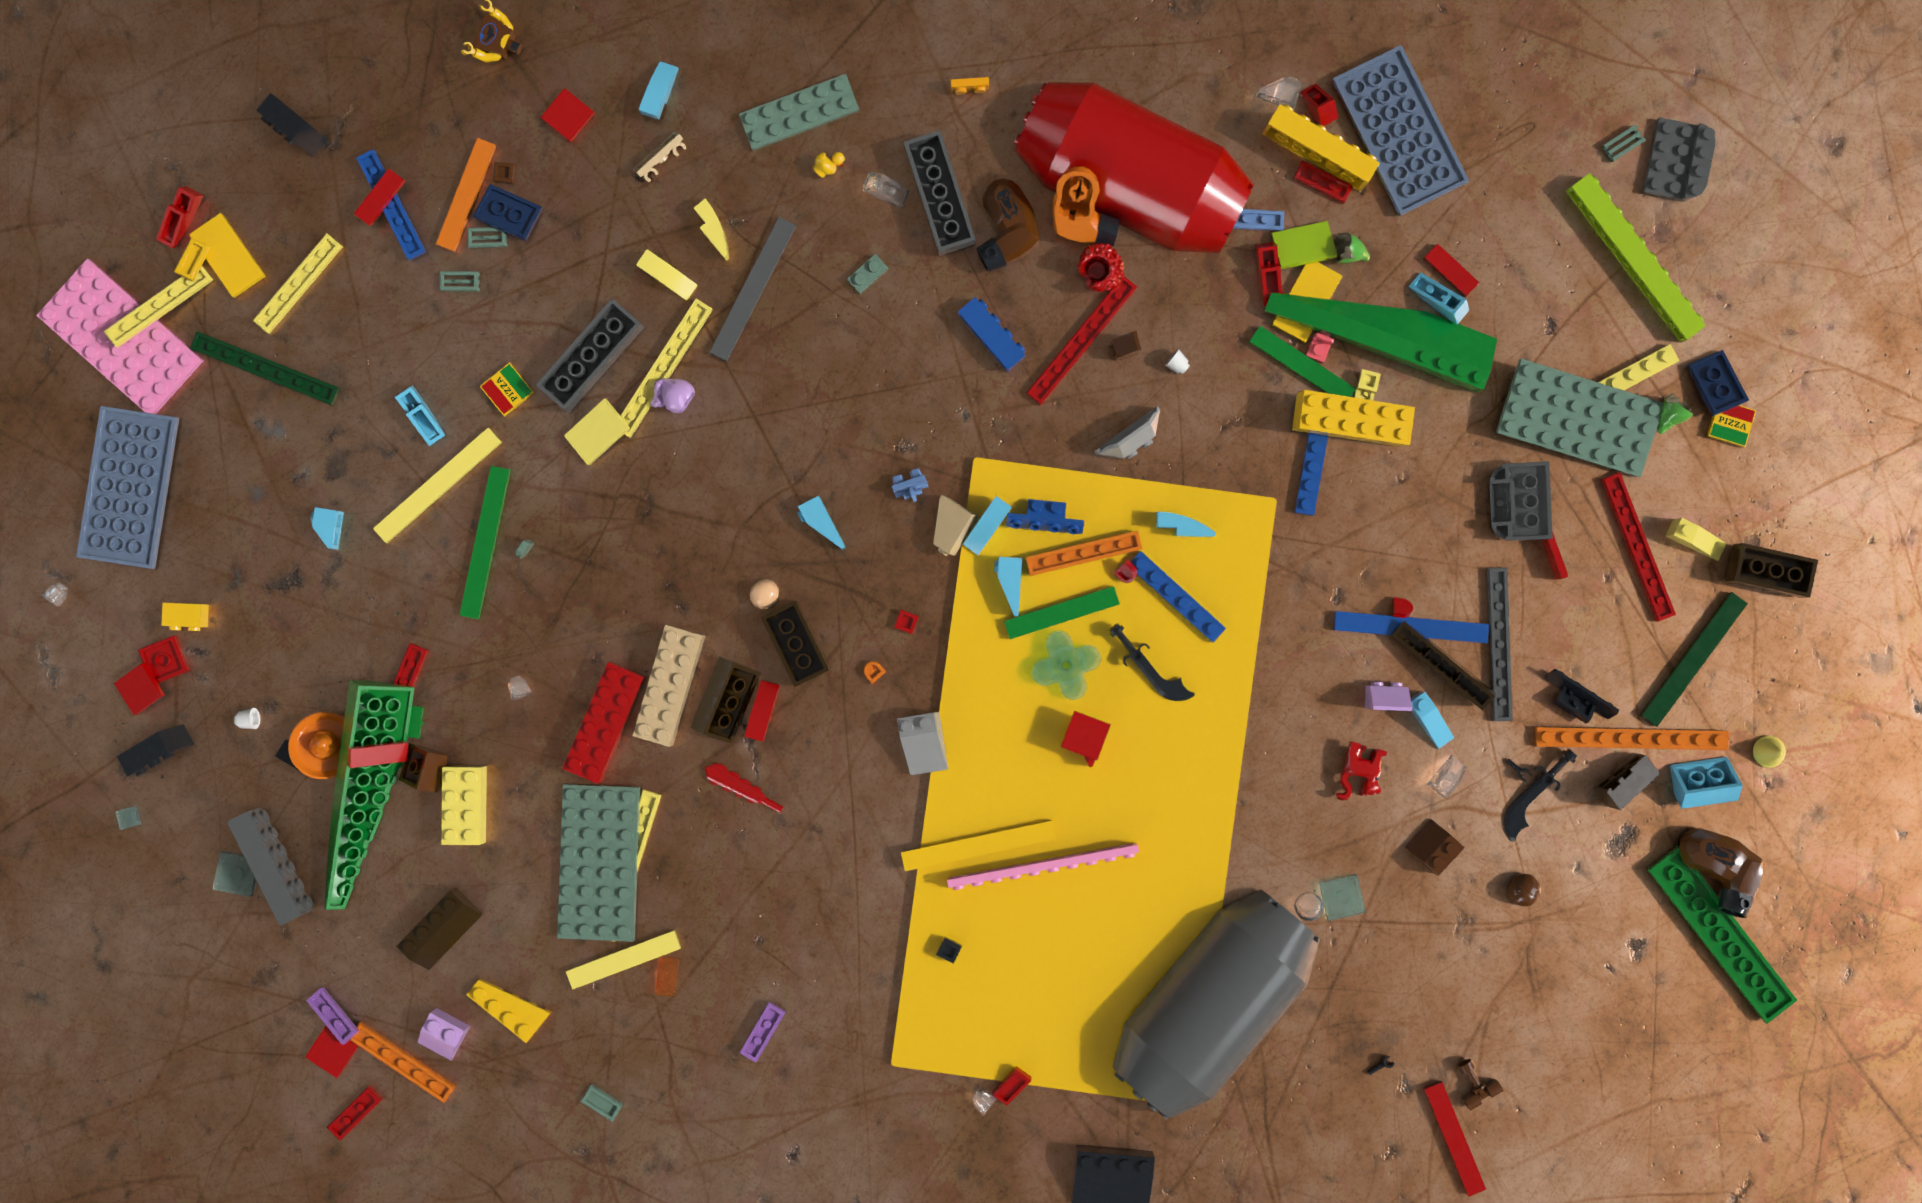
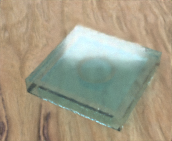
M221 851L213 890L248 897L253 896L256 879L244 855Z
M1357 874L1319 882L1328 921L1366 913Z

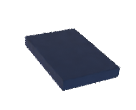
M489 184L473 218L526 242L543 208Z
M1723 350L1686 366L1712 417L1749 401Z

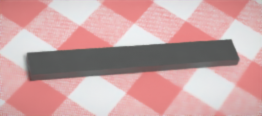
M778 217L709 352L712 355L726 362L728 361L796 229L795 224Z
M1486 568L1490 687L1496 693V697L1491 701L1492 721H1513L1508 569Z

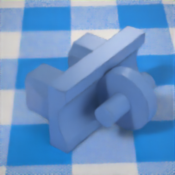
M918 468L909 472L910 480L904 481L902 475L893 477L892 488L896 498L904 496V499L912 497L913 502H916V496L922 494L921 489L928 487L925 475H922Z

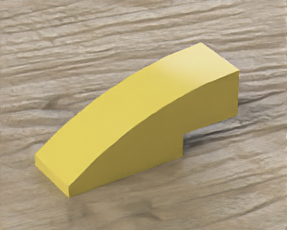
M705 198L694 207L696 213L705 222L700 229L727 261L729 259V251L724 230L716 213Z
M648 249L636 264L638 268L686 301H688L698 286Z

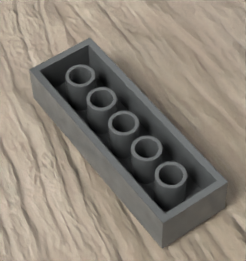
M941 131L904 141L906 155L939 256L976 245V239Z
M612 298L538 381L536 386L563 410L570 413L645 327Z
M258 808L227 821V824L279 926L314 910L312 907L313 902L306 895L304 884L297 877L295 866L286 855V848L280 844L277 838L278 832L271 826L268 813L263 808Z

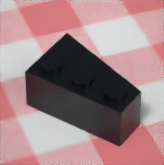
M272 93L267 96L256 110L262 115L260 119L268 126L273 124L274 127L272 129L280 136L286 135L284 139L292 146L297 144L313 157L328 140Z
M182 724L154 733L118 755L117 758L127 777L135 774L139 777L147 773V769L161 765L162 761L174 757L175 754L194 745L185 725Z

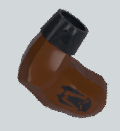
M1003 178L994 180L987 187L982 198L983 207L993 220L997 232L995 238L991 237L976 248L979 258L988 273L1020 260L1032 252L1040 243L1035 214L1031 204L1018 184Z
M1691 828L1683 835L1680 841L1679 851L1682 861L1689 868L1704 872L1710 877L1721 881L1723 889L1720 891L1718 910L1734 917L1747 918L1760 887L1763 874L1762 858L1736 839L1702 828Z

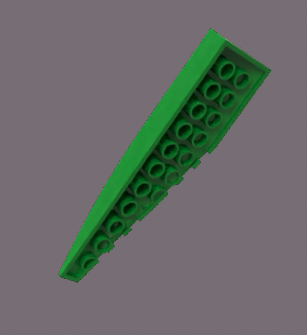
M1272 292L1264 310L1312 330L1328 333L1333 338L1476 393L1485 388L1491 372L1497 338L1461 324H1455L1448 319L1427 311Z
M350 680L331 814L325 910L345 909L354 887V880L361 870L362 860L367 855L368 845L370 841L372 842L383 815L384 805L389 800L392 785L397 780L398 770L403 765V762L350 768L348 766V748L400 741L407 742L415 689L413 686L369 680Z

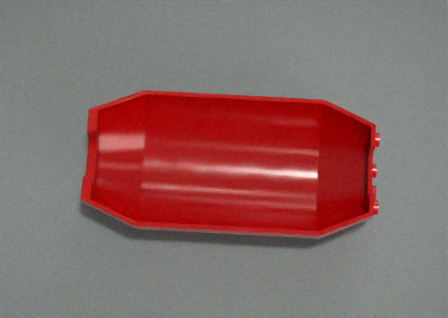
M1044 82L1039 92L1040 95L1036 94L1033 99L1032 105L1034 107L1032 111H1028L1024 117L1023 122L1026 124L1023 131L1017 135L1014 142L1017 145L1015 152L1043 187L1056 193L1058 180L1066 170L1073 167L1088 168L1096 175L1099 183L1100 192L1095 202V211L1098 214L1102 213L1117 218L1120 225L1172 251L1220 253L1254 186V183L1225 147L1095 82Z

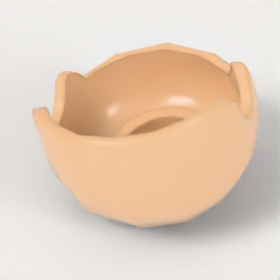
M769 579L758 580L750 590L751 602L761 610L772 608L778 601L779 588L774 581Z

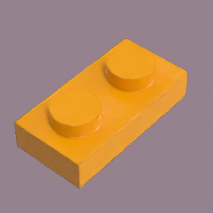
M989 77L951 79V93L955 92L957 95H963L969 91L979 94L989 90Z

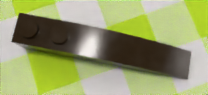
M1403 621L1391 635L1482 711L1496 697V693L1407 622Z

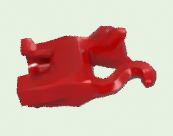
M1350 741L1346 752L1347 761L1340 775V783L1345 792L1336 793V797L1342 801L1351 797L1353 791L1351 784L1347 780L1349 776L1365 778L1359 795L1380 794L1381 787L1379 786L1378 778L1381 773V758L1387 755V751L1374 749L1369 760L1362 759V752L1366 751L1367 746Z

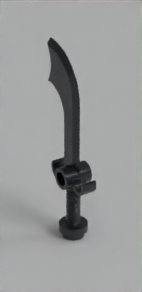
M1117 623L1109 629L1110 635L1112 637L1117 636L1129 652V655L1123 657V664L1127 667L1125 660L1131 658L1159 694L1172 701H1184L1195 696L1194 692H1190L1184 687L1181 677L1173 681L1163 679L1140 650L1142 646H1146L1148 649L1150 647L1146 643H1141L1136 649L1122 632L1124 629L1123 625Z
M1569 748L1562 751L1564 757L1548 772L1542 766L1534 767V771L1541 768L1543 772L1508 809L1505 816V830L1512 842L1516 841L1518 833L1523 828L1529 826L1525 819V811L1529 804L1554 782L1557 783L1554 790L1558 791L1560 789V782L1554 779V776L1567 762L1571 761L1574 763L1577 757Z

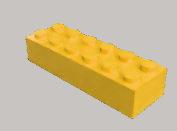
M1279 104L1262 133L1264 136L1327 173L1353 185V188L1361 191L1369 183L1380 162L1376 161V157L1361 152L1360 148L1354 144L1349 145L1343 141L1341 136L1330 134L1324 126L1313 124L1307 116L1296 114L1290 106Z
M1302 390L1297 392L1292 430L1404 447L1409 446L1411 442L1415 407Z

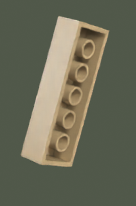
M665 625L633 732L634 737L668 747L673 746L705 635Z

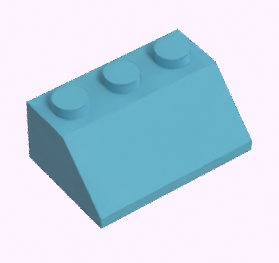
M1728 757L1670 765L1674 795L1681 809L1739 800L1743 785Z

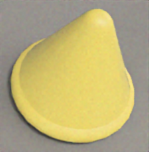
M1764 736L1755 742L1753 756L1761 766L1772 768L1778 766L1784 760L1785 746L1777 737Z

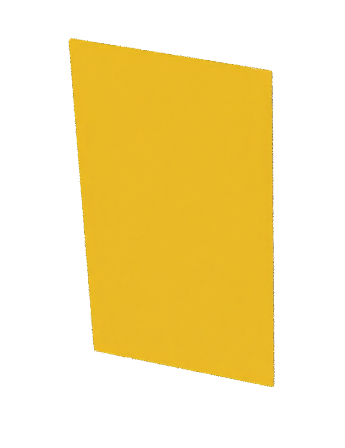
M977 457L973 460L967 509L976 514L978 518L965 540L996 496L1012 507L1008 513L1025 515L1027 514L1028 499L1065 502V518L1084 520L1082 534L1054 533L1044 530L1034 531L1023 528L1014 529L1006 527V515L979 555L965 547L962 543L939 708L948 769L934 771L930 774L921 847L1052 820L1056 840L917 869L891 1064L895 1067L1003 1081L1017 1066L1032 1077L1028 1085L1140 1100L1132 1093L1134 1089L1126 1081L1122 1082L1114 1075L1116 1071L1112 1067L1124 1023L1223 907L1277 500L1272 497ZM1156 512H1169L1194 519L1216 532L1215 537L1175 536L1174 528H1156ZM1138 531L1142 550L1033 576L1029 575L1025 557ZM1142 551L1226 629L1212 643L1141 577L1137 575L1131 583H1124L1113 572L1126 560L1131 561ZM999 557L1022 558L1018 616L1013 615L997 577L998 572H994V563L998 561ZM1112 586L1115 588L1119 605L1009 639L1004 623L1006 620ZM1117 623L1123 625L1124 629L1122 632L1136 649L1141 643H1146L1150 647L1148 649L1146 646H1142L1140 650L1163 679L1173 681L1181 677L1184 687L1190 692H1194L1195 696L1184 701H1172L1159 694L1131 658L1125 660L1127 667L1123 664L1122 659L1124 656L1129 655V652L1117 636L1112 637L1110 635L1109 629ZM1074 711L1111 724L1097 761L1095 760L1094 765L1090 768L1083 755L1061 747ZM1131 843H1137L1139 853H1135V856L1131 858L1118 856L1114 861L1105 862L1102 859L1097 860V863L1093 865L1080 863L1076 868L1067 869V866L1059 867V871L1055 872L1042 870L1040 874L1029 876V873L1021 874V878L1017 879L1004 877L1000 882L991 883V880L983 881V885L972 886V884L964 885V888L953 890V887L948 888L947 883L948 877ZM944 937L962 945L954 964L936 955Z

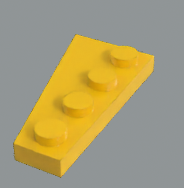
M479 979L467 994L469 998L525 1043L530 1040L552 1012L540 1008L532 1002H527L513 993L510 994L502 988L482 979Z

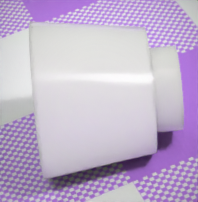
M1177 349L1164 366L1177 374H1183L1190 365L1188 364L1189 360Z
M256 708L239 711L234 716L235 725L243 729H257L260 725L259 711Z

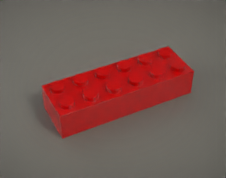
M614 662L607 663L562 769L597 784L603 781L647 676Z

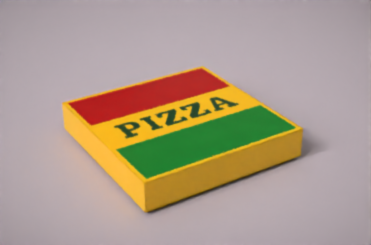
M510 362L480 386L505 417L535 393Z
M1739 405L1712 417L1706 436L1742 448L1746 447L1757 410Z

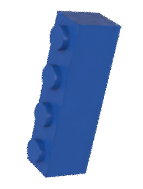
M974 297L958 311V316L1001 366L1009 372L1025 358L1024 352L1026 350L1019 342L1016 344L1011 339L1013 335L1007 328L1003 329L999 325L1000 320L994 313L991 315L986 310L988 308L986 303L982 299L978 300Z

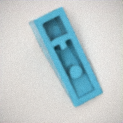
M1421 272L1408 286L1411 291L1434 310L1455 324H1458L1469 311L1467 299Z
M819 496L798 506L800 511L797 514L802 522L806 521L808 525L841 549L846 548Z
M999 557L998 561L994 563V572H998L997 577L1013 615L1018 616L1022 558Z
M1419 691L1411 697V713L1435 746L1440 749L1451 741L1454 736L1426 692Z

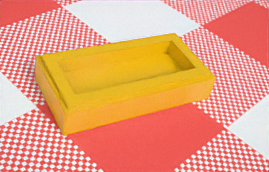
M191 238L174 272L194 281L211 247Z

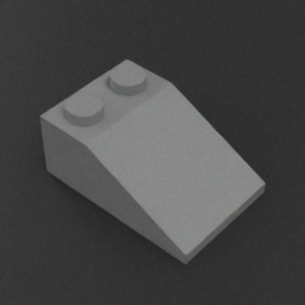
M933 712L898 718L900 740L910 775L947 770L948 763L940 713Z

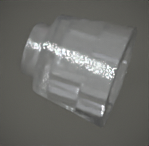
M57 582V584L53 583L41 595L52 604L60 607L68 594L66 592L68 588L60 582Z
M521 676L510 679L508 687L511 700L521 699L532 693L524 678L521 679Z
M978 1090L972 1097L973 1105L982 1115L988 1111L997 1099L984 1090L982 1092Z

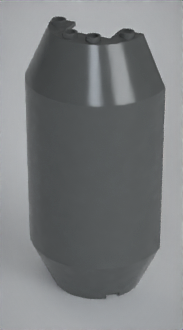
M1259 890L1220 909L1125 1021L1112 1066L1116 1071L1114 1075L1120 1081H1126L1134 1089L1132 1093L1140 1100L1145 1098L1148 1101L1147 1105L1154 1112L1159 1110L1158 1113L1166 1120L1168 1117H1175L1212 1100L1308 986L1320 939L1263 890Z

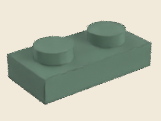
M875 254L847 280L861 294L888 270V267Z

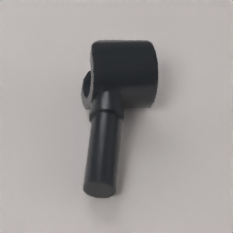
M1511 759L1507 760V763L1518 772L1519 777L1527 782L1522 775L1528 772L1532 776L1531 772L1526 768L1522 769Z
M1384 1055L1381 1057L1380 1063L1367 1072L1369 1075H1372L1383 1067L1392 1068L1395 1063L1389 1062L1386 1065V1060L1390 1056Z

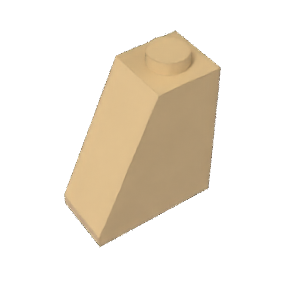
M941 495L939 499L933 544L938 547L937 551L943 555L948 556L950 554L955 556L978 516L944 495Z

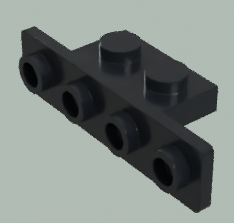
M1553 669L1546 674L1545 679L1560 688L1554 704L1585 724L1590 722L1594 711L1606 719H1610L1619 713V709L1613 706V704L1583 687L1579 682L1569 678L1562 671Z

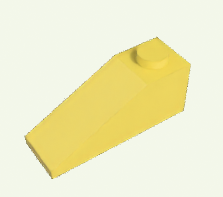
M1683 518L1673 519L1665 536L1716 561H1719L1727 544L1702 527Z

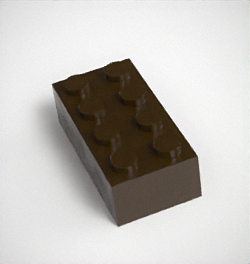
M1745 543L1733 544L1725 582L1797 598H1810L1818 560Z
M793 601L761 617L794 687L831 670L798 601Z

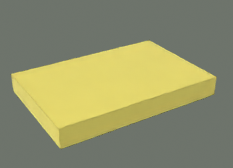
M603 399L570 429L564 437L585 463L591 465L622 437L630 427L609 401Z

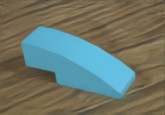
M659 62L639 107L642 115L657 120L660 119L664 104H667L678 67Z
M413 385L395 396L406 412V416L429 446L445 436L436 418Z
M996 496L963 545L979 555L1012 507Z
M1156 512V528H1174L1175 536L1215 537L1216 532L1194 519L1169 512Z

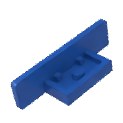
M1028 499L1027 514L1008 513L1006 527L1031 529L1034 531L1044 530L1054 533L1082 534L1084 520L1066 519L1065 502Z

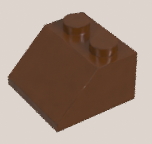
M409 743L408 761L403 763L399 780L416 790L437 793L442 782V767L447 765L448 756L439 751Z
M1432 819L1405 846L1409 852L1437 876L1465 848Z

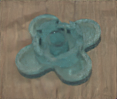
M1055 631L1046 640L1049 657L1034 664L1032 677L1036 683L1043 686L1058 683L1062 694L1066 698L1071 700L1080 699L1087 690L1084 673L1092 671L1099 666L1101 661L1100 652L1091 645L1074 648L1072 640L1067 633ZM1066 661L1070 664L1068 669H1064L1062 666Z

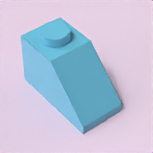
M315 507L311 514L313 529L327 548L338 550L344 512Z

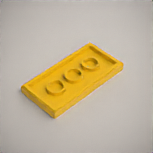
M219 213L189 234L191 238L211 247L206 260L232 297L236 298L266 277L222 213Z
M1319 262L1305 264L1289 295L1330 300L1343 276ZM1276 316L1272 323V326L1303 343L1307 342L1313 331L1310 328Z

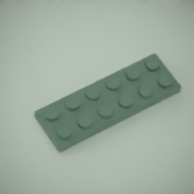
M843 74L739 113L751 148L755 151L859 112V107L847 75Z

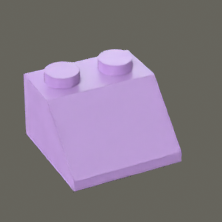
M1371 682V685H1366L1365 708L1412 711L1409 688L1402 687V683L1391 682V686H1383V682Z
M436 1008L430 1012L417 1043L452 1061L470 1025Z

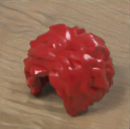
M1096 243L1084 248V252L1079 257L1080 261L1077 267L1081 276L1087 278V287L1095 292L1109 291L1116 288L1120 283V278L1124 277V262L1121 260V256L1117 254V250L1113 249L1108 243Z

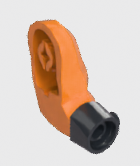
M1073 167L1066 170L1059 178L1053 201L1054 231L1058 235L1076 242L1089 244L1108 243L1113 247L1118 233L1119 219L1102 213L1098 214L1095 211V202L1100 189L1097 177L1090 169Z

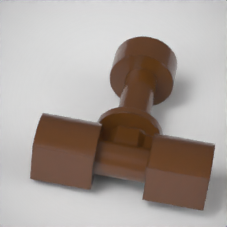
M1466 1059L1458 1064L1457 1067L1460 1072L1467 1074L1473 1085L1471 1088L1472 1093L1462 1098L1470 1111L1482 1104L1481 1100L1488 1096L1493 1098L1503 1092V1088L1496 1079L1487 1084L1478 1080L1473 1071L1475 1065L1471 1059Z

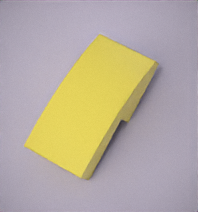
M1362 369L1353 397L1373 400L1378 389L1381 374Z

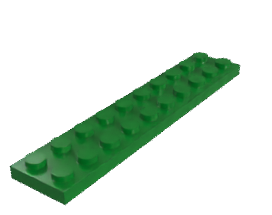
M1676 846L1650 866L1647 871L1764 1023L1768 1024L1798 1000L1736 919L1718 910L1719 897L1698 870L1689 868L1682 861L1679 851L1680 847Z

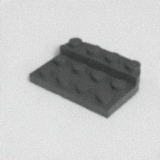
M1661 117L1658 118L1642 194L1680 202L1691 200L1702 194L1708 183L1716 143L1715 131L1702 123L1694 125Z
M1549 461L1509 463L1498 467L1491 475L1489 482L1491 526L1496 536L1506 541L1553 539Z

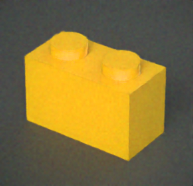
M163 603L161 626H169V630H181V627H188V631H200L201 627H208L209 605Z

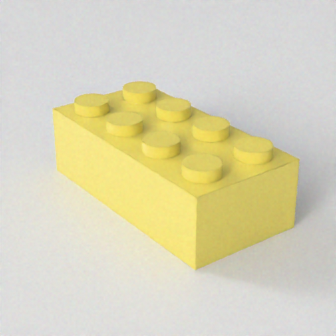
M487 766L442 767L441 845H481L486 843Z

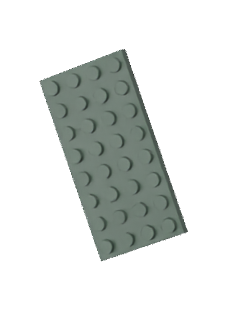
M1519 359L1495 433L1629 475L1641 477L1660 420L1663 403L1532 361Z
M563 784L557 938L635 941L640 787Z

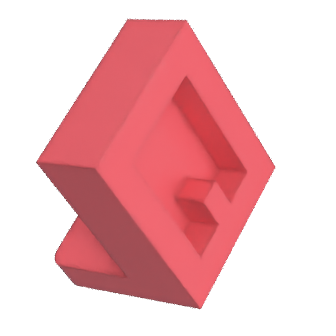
M1316 333L1313 335L1306 356L1323 364L1334 339L1330 338L1331 335L1328 333Z

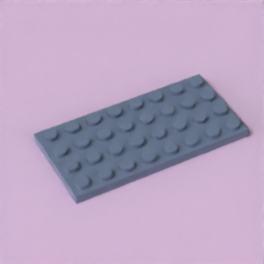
M1402 45L1332 79V83L1367 153L1376 157V161L1380 162L1376 171L1399 217L1469 182Z
M100 406L76 557L155 569L179 418Z

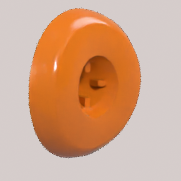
M318 712L305 717L295 726L289 738L288 750L292 763L300 772L315 779H332L336 777L345 717L333 712Z

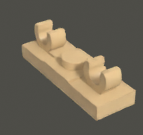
M674 131L633 170L640 177L643 176L646 181L650 182L648 172L653 171L654 174L658 175V171L653 168L654 165L663 163L668 158L667 155L670 151L674 155L679 156L676 152L677 146H681L684 150L686 149V145L681 142L683 140L682 136Z

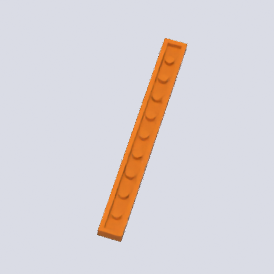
M1535 727L1534 746L1729 750V731Z

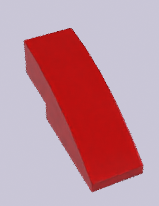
M188 186L178 187L173 204L167 207L156 240L171 248H175L189 228L204 195Z
M1275 242L1255 245L1264 306H1266L1271 292L1283 294L1278 246Z
M761 680L744 737L762 742L765 741L780 687L779 684Z

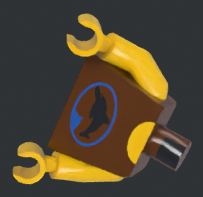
M484 0L488 3V8L485 9L481 5H479V8L482 11H489V14H485L473 44L469 42L462 44L467 46L469 51L461 50V54H472V57L485 63L506 59L509 52L517 55L520 54L522 44L515 41L516 34L513 31V25L505 14L496 7H492L490 0Z

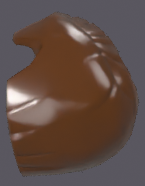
M1531 874L1516 876L1507 888L1509 900L1518 906L1527 907L1533 905L1538 901L1541 894L1540 883Z

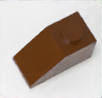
M1137 331L1112 339L1109 351L1111 357H1115V361L1139 354L1141 346Z

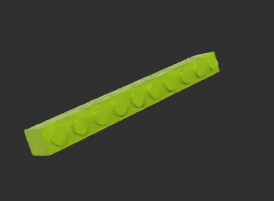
M1591 173L1587 174L1567 189L1566 193L1678 341L1681 343L1688 340L1706 326L1703 323L1702 316L1693 310L1691 302L1684 298L1679 286L1669 278L1667 270L1659 265L1657 257L1647 249L1645 241L1637 236L1633 225L1625 220L1621 209L1613 204L1610 195L1600 187L1598 179L1592 176Z

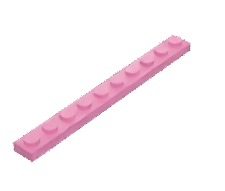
M1131 843L948 877L947 883L948 888L953 887V890L964 888V885L967 884L980 886L983 885V881L991 880V883L1000 882L1004 877L1017 879L1021 878V874L1029 873V876L1040 874L1042 870L1055 872L1059 871V867L1067 866V869L1078 867L1080 863L1093 865L1097 863V860L1104 859L1105 862L1116 860L1118 856L1131 858L1135 856V853H1139L1137 843Z

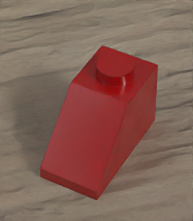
M1316 83L1299 92L1311 117L1319 125L1325 126L1338 119L1334 99Z

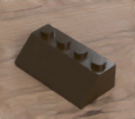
M719 656L690 728L702 735L732 744L761 673Z
M454 888L433 907L396 947L409 960L430 970L483 913L457 888Z

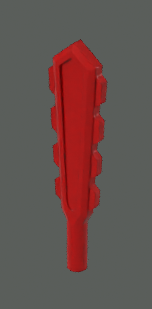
M714 763L705 767L706 778L709 779L711 784L715 786L721 785L724 790L728 792L733 791L736 796L740 798L745 797L752 804L756 802L764 804L778 813L782 811L783 806L767 798L762 793L761 788L751 786L750 781L740 779L739 774L734 771L729 772L723 764Z

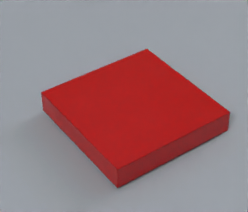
M564 88L543 113L541 119L572 143L595 115V112Z
M171 636L138 649L142 662L147 665L158 684L190 671L177 636Z
M145 663L139 664L114 683L134 716L140 714L165 696Z
M1074 711L1061 747L1097 761L1111 724Z
M325 1026L305 1058L335 1078H338L359 1046L351 1040L342 1045L330 1029Z

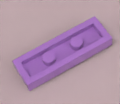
M324 987L320 988L306 1000L342 1045L346 1044L359 1032L358 1028Z
M769 1002L741 1049L740 1054L757 1062L786 1011Z

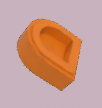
M876 661L868 662L863 668L864 676L871 684L886 672Z

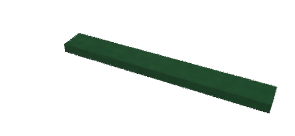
M196 331L189 348L332 406L340 390L339 387Z
M1733 592L1727 595L1640 714L1641 717L1655 727L1659 726L1747 606V602Z

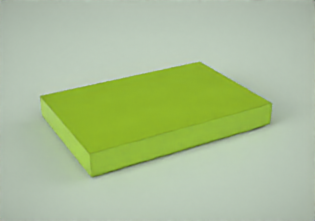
M1328 221L1271 233L1272 241L1278 246V260L1281 269L1337 258V251Z

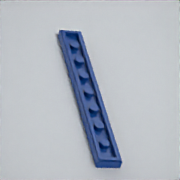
M1335 611L1334 630L1392 635L1402 622L1405 621L1430 639L1488 643L1489 624L1411 617L1399 618L1387 615Z

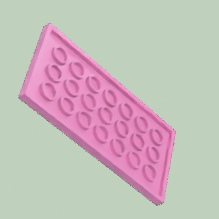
M87 258L36 316L145 413L157 414L204 360L192 349H189L182 340L159 320L149 325L120 347H115L103 331L141 304L92 260Z

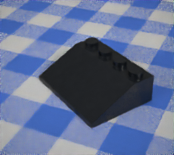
M1076 1145L1072 1203H1150L1155 1163L1153 1151Z

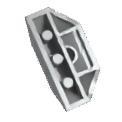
M1158 406L1096 449L1094 451L1095 455L1121 460L1127 457L1129 460L1138 454L1136 451L1141 446L1144 449L1153 443L1152 439L1156 436L1160 408Z

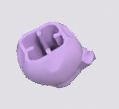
M659 379L654 383V397L650 405L654 408L665 406L667 410L673 413H682L695 395L694 388L689 382L682 379Z

